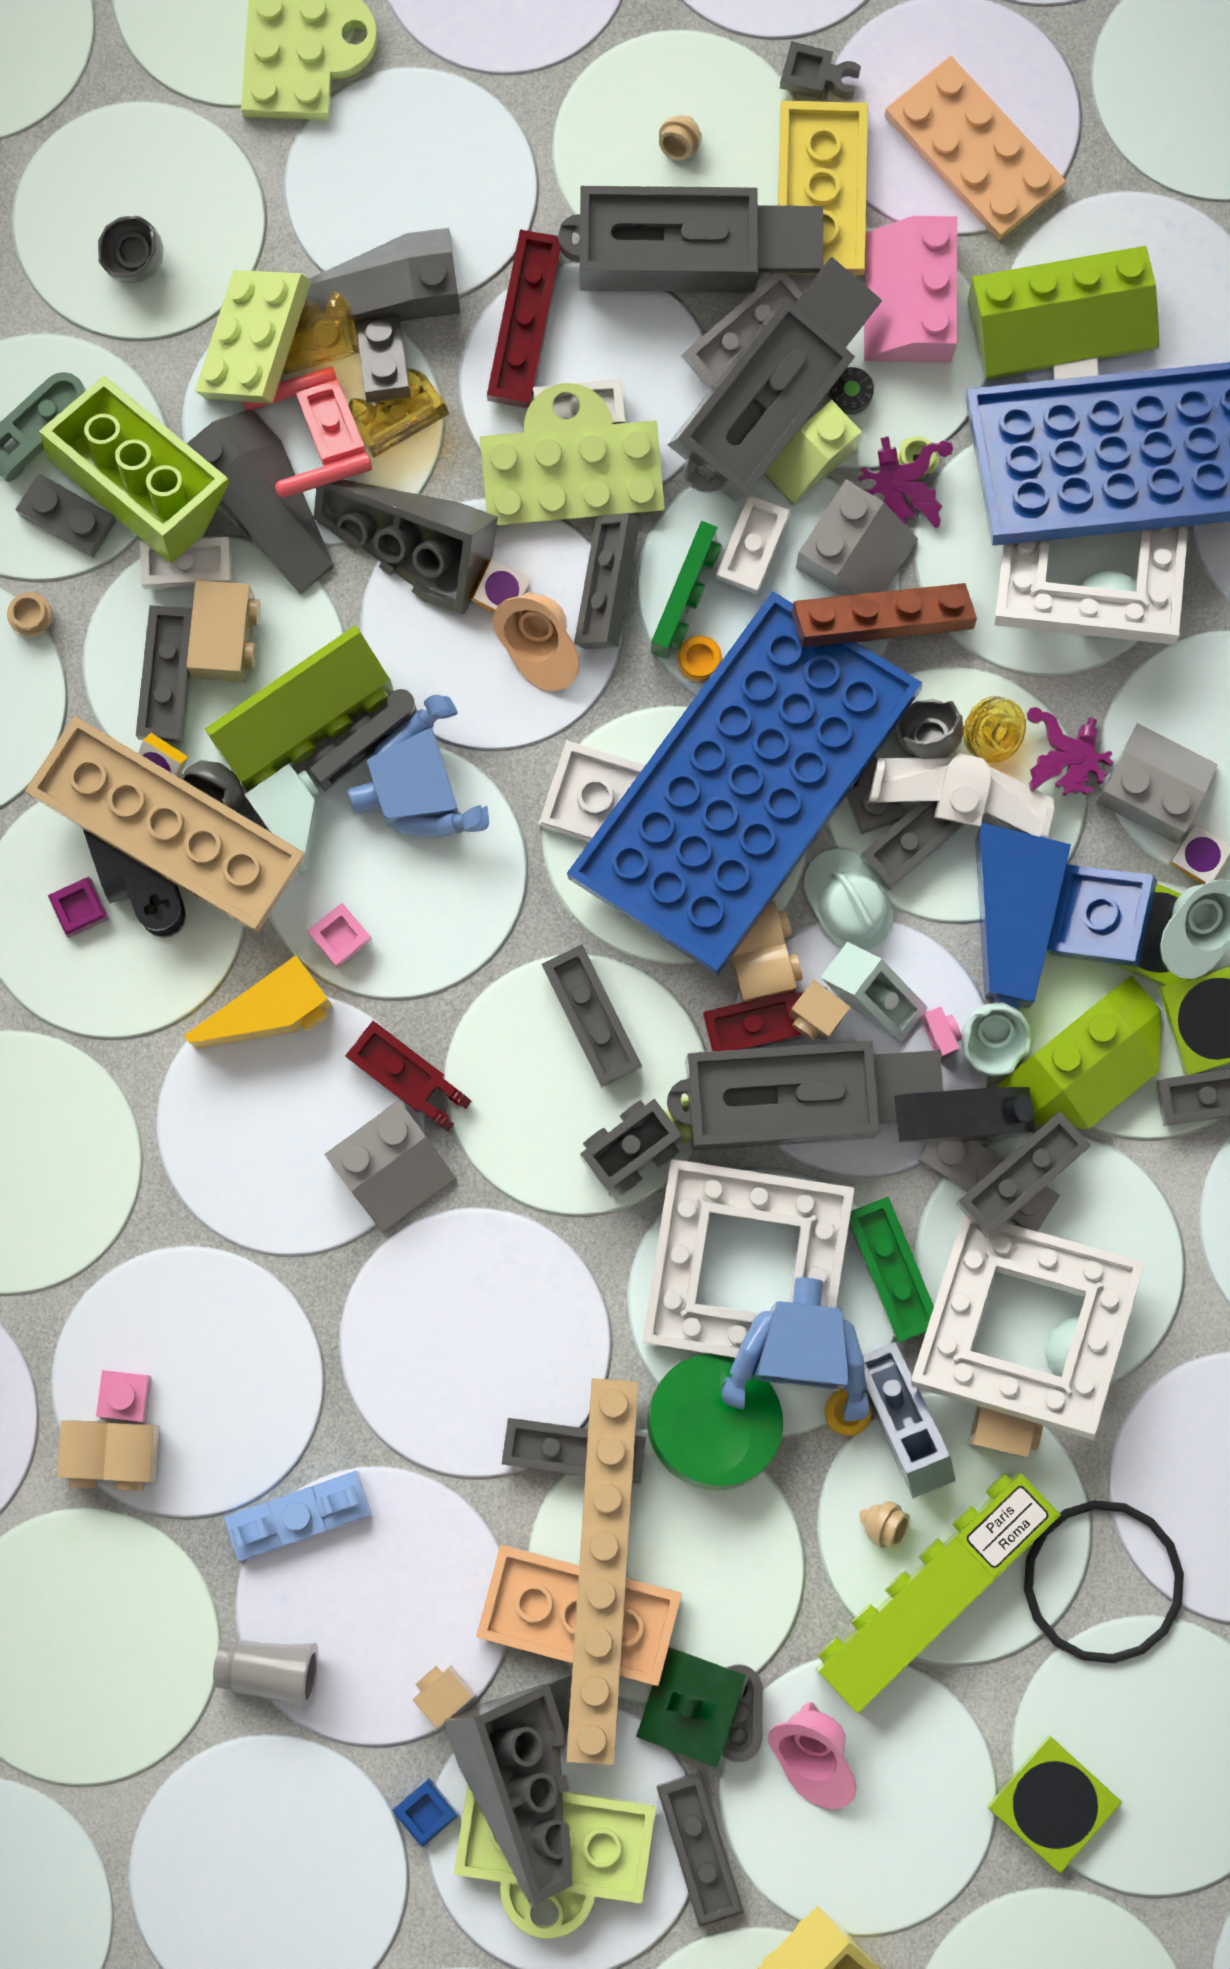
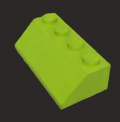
M1146 245L972 276L967 302L985 380L1051 369L1053 365L1097 357V360L1157 350L1159 348L1156 282Z
M106 376L101 377L39 431L48 460L170 564L204 535L229 485V480L224 474Z
M354 625L204 729L220 755L248 792L290 762L299 764L309 758L316 751L315 745L326 737L330 736L331 739H334L344 734L353 725L351 720L365 710L368 713H373L387 703L389 694L394 689L387 673L362 633Z

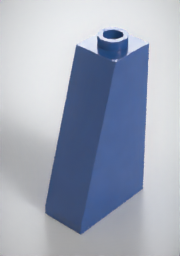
M982 823L977 831L975 846L984 998L995 1000V1003H1006L1019 1009L1021 1012L1022 1007L1029 1009L1035 1002L1071 844Z

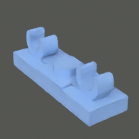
M358 1470L225 1516L224 1521L239 1562L372 1515Z

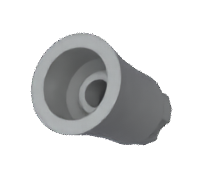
M223 1640L218 1646L217 1655L214 1660L213 1680L215 1687L231 1689L233 1693L276 1700L307 1710L316 1684L319 1659L317 1643H260L240 1640L237 1643Z

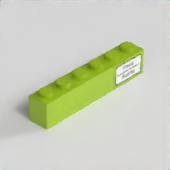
M1006 1473L998 1477L985 1491L990 1498L978 1510L971 1505L963 1511L952 1523L956 1531L944 1543L939 1538L935 1539L918 1556L923 1563L910 1576L906 1571H903L885 1588L889 1595L888 1598L877 1608L871 1603L866 1606L851 1621V1624L856 1629L848 1637L841 1641L836 1636L818 1653L817 1657L822 1662L815 1669L857 1714L1061 1515L1022 1473H1015L1011 1478Z

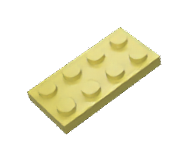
M781 101L778 206H823V266L833 257L854 276H864L868 103ZM787 273V274L817 275L818 273Z

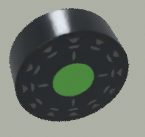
M848 367L829 390L830 401L833 400L845 414L861 413L872 401L874 393L873 381L864 370Z

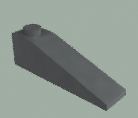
M246 410L213 421L186 443L228 478L229 485L219 503L220 506L300 595L334 567L303 492L286 498H281L276 493L275 485L277 481L295 476V473L281 440L254 410Z

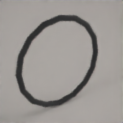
M1093 1500L1064 1509L1060 1512L1061 1515L1034 1541L1026 1557L1024 1592L1034 1622L1053 1645L1083 1661L1114 1664L1145 1654L1168 1634L1182 1606L1184 1572L1174 1542L1154 1518L1126 1503ZM1092 1510L1123 1512L1147 1525L1166 1547L1175 1574L1173 1603L1161 1627L1139 1646L1114 1654L1084 1651L1061 1639L1042 1617L1033 1590L1035 1560L1047 1536L1068 1518Z

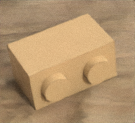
M195 580L187 669L193 679L246 683L247 669L255 668L256 643L250 642L252 626H258L260 622L261 602L260 599H255L249 584Z

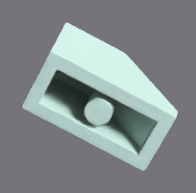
M288 764L244 795L269 832L305 853L306 858L298 869V873L302 875L309 868L320 810L313 797L320 792L305 770L297 775L291 765Z
M849 942L845 944L820 977L846 1004L900 1043H902L928 1008L881 958Z

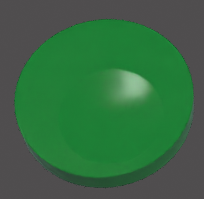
M703 1354L680 1362L662 1378L649 1403L647 1430L656 1456L675 1477L697 1488L716 1491L728 1490L750 1482L771 1462L782 1439V1409L777 1394L769 1382L753 1380V1377L746 1382L744 1386V1409L728 1406L723 1402L722 1386L726 1377L732 1378L730 1370L735 1357Z

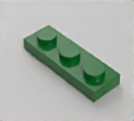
M704 521L700 522L652 638L651 654L668 659L672 647L680 650L689 628V624L683 622L688 608L697 609L706 584L700 582L705 567L714 568L722 548V544L716 542L717 526Z
M889 1196L852 1210L849 1227L897 1343L926 1332L934 1305Z

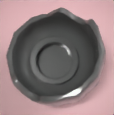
M134 215L132 217L123 216L117 218L105 226L98 239L99 264L111 277L121 282H142L154 275L163 261L164 246L162 238L157 229L141 216Z
M935 699L915 701L895 726L898 742L905 753L912 758L935 759L947 757L954 753L962 742L964 733L963 716L959 713L953 701L946 703Z
M199 760L187 767L180 776V779L240 813L244 802L243 788L236 775L223 764Z

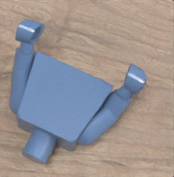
M432 695L424 701L426 710L420 709L403 725L376 745L373 756L367 760L373 782L347 789L354 813L357 815L381 807L387 826L395 827L403 835L442 837L462 833L463 831H484L489 826L488 806L486 805L481 808V805H478L463 814L459 813L433 732L436 720L455 716L458 714V711L450 697Z
M802 1277L795 1278L793 1303L776 1301L770 1311L766 1310L756 1315L730 1370L732 1378L726 1377L724 1380L722 1400L726 1405L744 1409V1386L753 1377V1380L835 1390L844 1388L848 1393L844 1408V1421L863 1420L868 1416V1397L866 1393H862L866 1389L865 1362L855 1328L851 1322L843 1319L842 1309L821 1306L822 1280Z

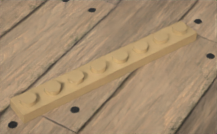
M592 1378L566 1762L614 1765L638 1381Z

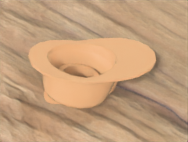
M532 591L524 594L522 597L517 596L506 599L497 606L493 615V629L526 680L536 687L548 691L562 690L572 684L579 672V655L572 639L567 633V617L562 607L553 599L544 595H536Z

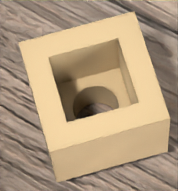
M813 979L792 1007L789 1016L795 1019L792 1026L811 1041H815L819 1037L826 1042L851 1007Z
M436 1665L415 1684L421 1692L414 1697L413 1702L434 1727L438 1729L444 1724L445 1720L452 1717L474 1697L475 1692L452 1665L444 1672Z

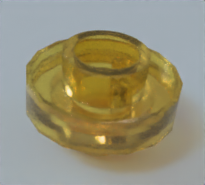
M990 696L982 699L972 708L964 725V744L969 753L975 757L983 758L986 763L998 764L1008 760L1017 752L1024 740L1026 718L1023 710L1018 704L1003 696Z

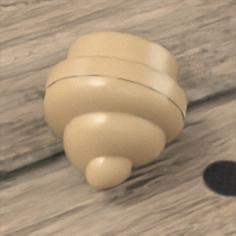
M677 115L670 117L663 122L659 129V147L671 159L685 160L693 156L701 146L702 133L697 122L691 116Z
M886 1501L882 1505L874 1504L870 1509H862L859 1513L866 1535L874 1545L880 1548L889 1546L894 1549L898 1547L907 1532L910 1521L909 1514L902 1511L901 1505L892 1501Z

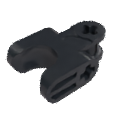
M83 829L99 880L109 903L111 904L130 897L137 919L154 936L166 938L180 932L185 925L187 915L178 885ZM163 903L167 907L164 910L165 918L158 920L154 916L157 913L156 905Z

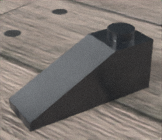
M991 1087L894 1096L899 1142L988 1141L1035 1133L1030 1087Z

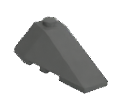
M449 228L405 233L309 278L311 284L294 335L356 327V322L394 316H399L400 321L461 313Z
M344 479L316 488L313 516L315 520L354 549L361 547L381 562L379 568L387 574L392 575L396 573L414 586L411 592L419 598L460 615L467 611L471 603L470 598L488 560L493 557L498 516L460 502Z
M542 1684L494 1699L445 1720L444 1724L458 1766L529 1904L536 1905L572 1886L569 1825L563 1819L562 1792H567V1777L561 1776L560 1746H565L564 1728L550 1685Z

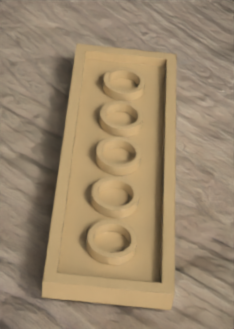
M75 715L25 789L28 796L258 933L306 858L305 853Z

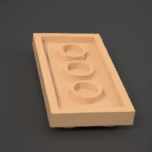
M952 56L948 57L885 109L884 117L998 241L1015 229L1065 186L1066 180Z
M501 1544L476 1637L573 1663L579 1565ZM626 1578L620 1676L659 1686L682 1592Z

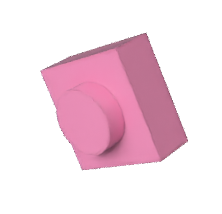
M343 903L307 931L337 968L372 941L371 936Z
M942 1007L924 1013L920 1021L933 1051L940 1050L941 1060L954 1055L960 1049L957 1041L962 1040V1035L953 1015L945 1016Z
M102 1370L96 1417L145 1422L151 1376Z

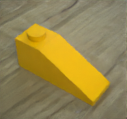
M295 955L189 1031L184 1037L195 1049L292 1033L302 1027L308 1031L328 1017L325 1010L330 1008L332 1004L297 955Z

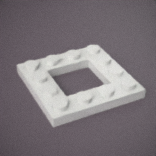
M1188 526L1141 531L1135 592L1045 582L1050 540L1003 545L994 625L1177 645L1180 630Z
M671 1158L642 1343L736 1357L756 1315L759 1314L758 1312L695 1303L710 1212L801 1226L789 1302L793 1303L795 1278H814L823 1281L821 1306L836 1308L854 1187Z
M963 1214L912 1375L911 1386L1094 1440L1145 1262L1008 1223H1003L986 1238L971 1220ZM996 1272L1085 1297L1062 1377L972 1351Z

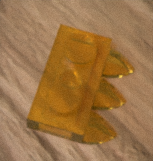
M333 290L327 300L325 313L323 314L315 302L306 298L282 375L360 354L351 307L346 298L338 291Z
M407 368L411 397L375 402V406L363 399H350L349 409L363 444L373 458L450 414L444 400L422 372Z

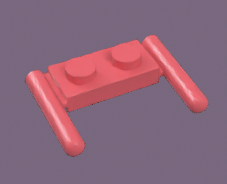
M333 366L279 383L273 403L297 397L299 407L323 467L277 481L275 490L278 496L286 498L372 470L369 456L365 451L363 441ZM242 402L243 406L250 411L270 405L266 403Z

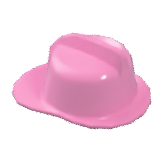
M808 1702L787 1722L775 1725L769 1731L768 1744L779 1760L789 1782L802 1797L810 1803L828 1809L846 1807L855 1798L857 1786L853 1773L844 1758L846 1735L842 1726L835 1719L821 1713L814 1703Z

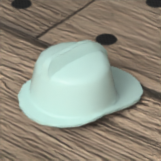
M837 848L824 851L810 862L805 872L804 890L808 902L825 932L835 944L843 948L849 942L863 950L876 947L886 938L892 927L893 909L886 891L877 876L859 858V854L848 849Z
M1218 879L1190 887L1184 891L1176 900L1172 917L1163 931L1160 949L1162 960L1167 969L1179 978L1194 979L1210 971L1230 948V880Z

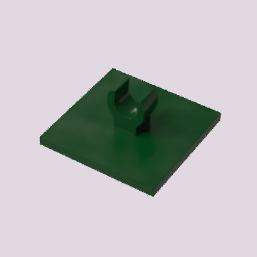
M668 1646L659 1686L652 1685L636 1737L720 1769L749 1676Z

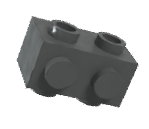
M655 1098L646 1105L642 1100L636 1102L619 1116L623 1121L610 1132L604 1127L583 1142L586 1150L580 1153L581 1160L607 1195H610L615 1190L620 1195L625 1194L643 1180L639 1174L640 1171L653 1162L659 1168L680 1152L676 1145L682 1141V1134Z

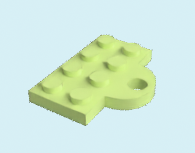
M248 0L241 103L243 117L329 121L332 80L349 78L359 73L370 63L376 52L378 42L377 29L372 12L362 0ZM353 28H360L367 33L366 39L359 44H349L343 38L346 32Z
M561 383L543 390L534 398L526 412L524 432L479 436L486 512L498 516L497 525L665 510L657 420L613 424L610 411L603 399L596 392L583 385ZM570 393L579 402V411L571 419H562L553 410V402L560 394Z
M467 1784L454 1875L501 1882L500 1895L503 1908L512 1923L526 1934L543 1939L565 1936L576 1930L586 1920L593 1907L595 1897L642 1904L656 1804L571 1791L562 1792L563 1819L569 1825L572 1886L547 1898L555 1903L559 1915L554 1923L543 1926L533 1920L531 1916V1907L533 1905L529 1904Z

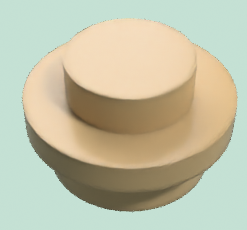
M33 592L22 593L16 596L8 606V623L21 636H38L44 633L52 622V608L48 601L40 594Z

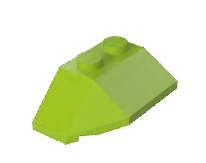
M1130 976L995 1087H1030L1034 1126H1044L1061 1111L1076 1129L1088 1130L1159 1072L1161 1009L1134 977Z

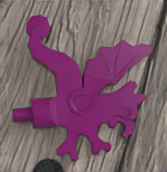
M889 436L881 437L882 449L877 450L880 471L874 473L867 467H862L860 471L863 472V475L858 480L873 479L876 482L875 486L865 491L872 495L878 492L882 493L885 498L882 501L904 524L907 523L906 516L913 518L915 512L905 501V493L910 497L911 505L921 511L935 528H938L941 522L939 511L942 505L936 499V490L929 489L926 482L915 480L922 477L929 468L933 452L937 451L939 456L942 457L951 455L954 449L952 443L947 440H941L939 443L932 442L923 447L915 462L900 464L897 449L895 446L891 447Z
M1037 707L1028 710L1026 714L1027 720L1033 724H1039L1040 721L1045 723L1047 739L1051 747L1056 750H1050L1047 755H1040L1037 758L1036 766L1029 770L1032 776L1029 788L1032 792L1047 780L1059 776L1063 768L1067 766L1066 775L1055 783V787H1063V796L1070 792L1073 794H1078L1079 792L1083 795L1090 794L1093 787L1088 788L1084 784V782L1089 781V777H1087L1089 772L1095 774L1098 784L1105 782L1103 777H1106L1108 773L1102 771L1098 767L1097 762H1102L1111 767L1114 764L1110 759L1113 753L1112 751H1107L1103 754L1095 752L1094 747L1099 734V730L1095 728L1097 723L1095 718H1088L1087 724L1079 728L1075 740L1062 733L1057 718L1051 713L1043 712Z

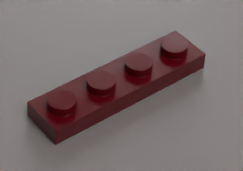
M522 229L519 231L487 390V401L529 408L532 402L533 387L536 384L562 253L559 247L558 236Z

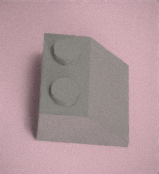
M845 479L798 552L796 568L841 596L884 592L912 551L918 538L883 501Z
M1137 723L1096 803L1177 843L1187 832L1207 793L1218 764Z
M400 1100L396 1101L324 1154L382 1233L457 1179Z

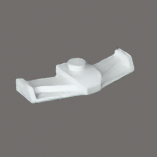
M961 753L955 757L935 759H877L868 803L938 801L934 818L978 828L981 827L983 814L986 813L1024 833L1047 839L1055 808L1052 797L1038 790L1032 792L1028 785L988 766L983 758Z

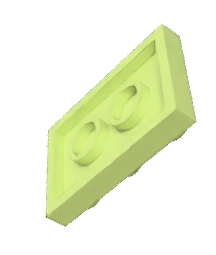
M233 270L195 392L205 399L272 404L311 281L301 273Z

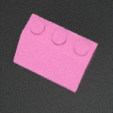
M911 216L865 232L864 285L883 301L864 324V361L951 363L957 345V216Z

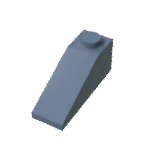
M891 1343L863 1355L866 1393L912 1498L956 1481L950 1454L919 1389L911 1386L912 1375L897 1343Z

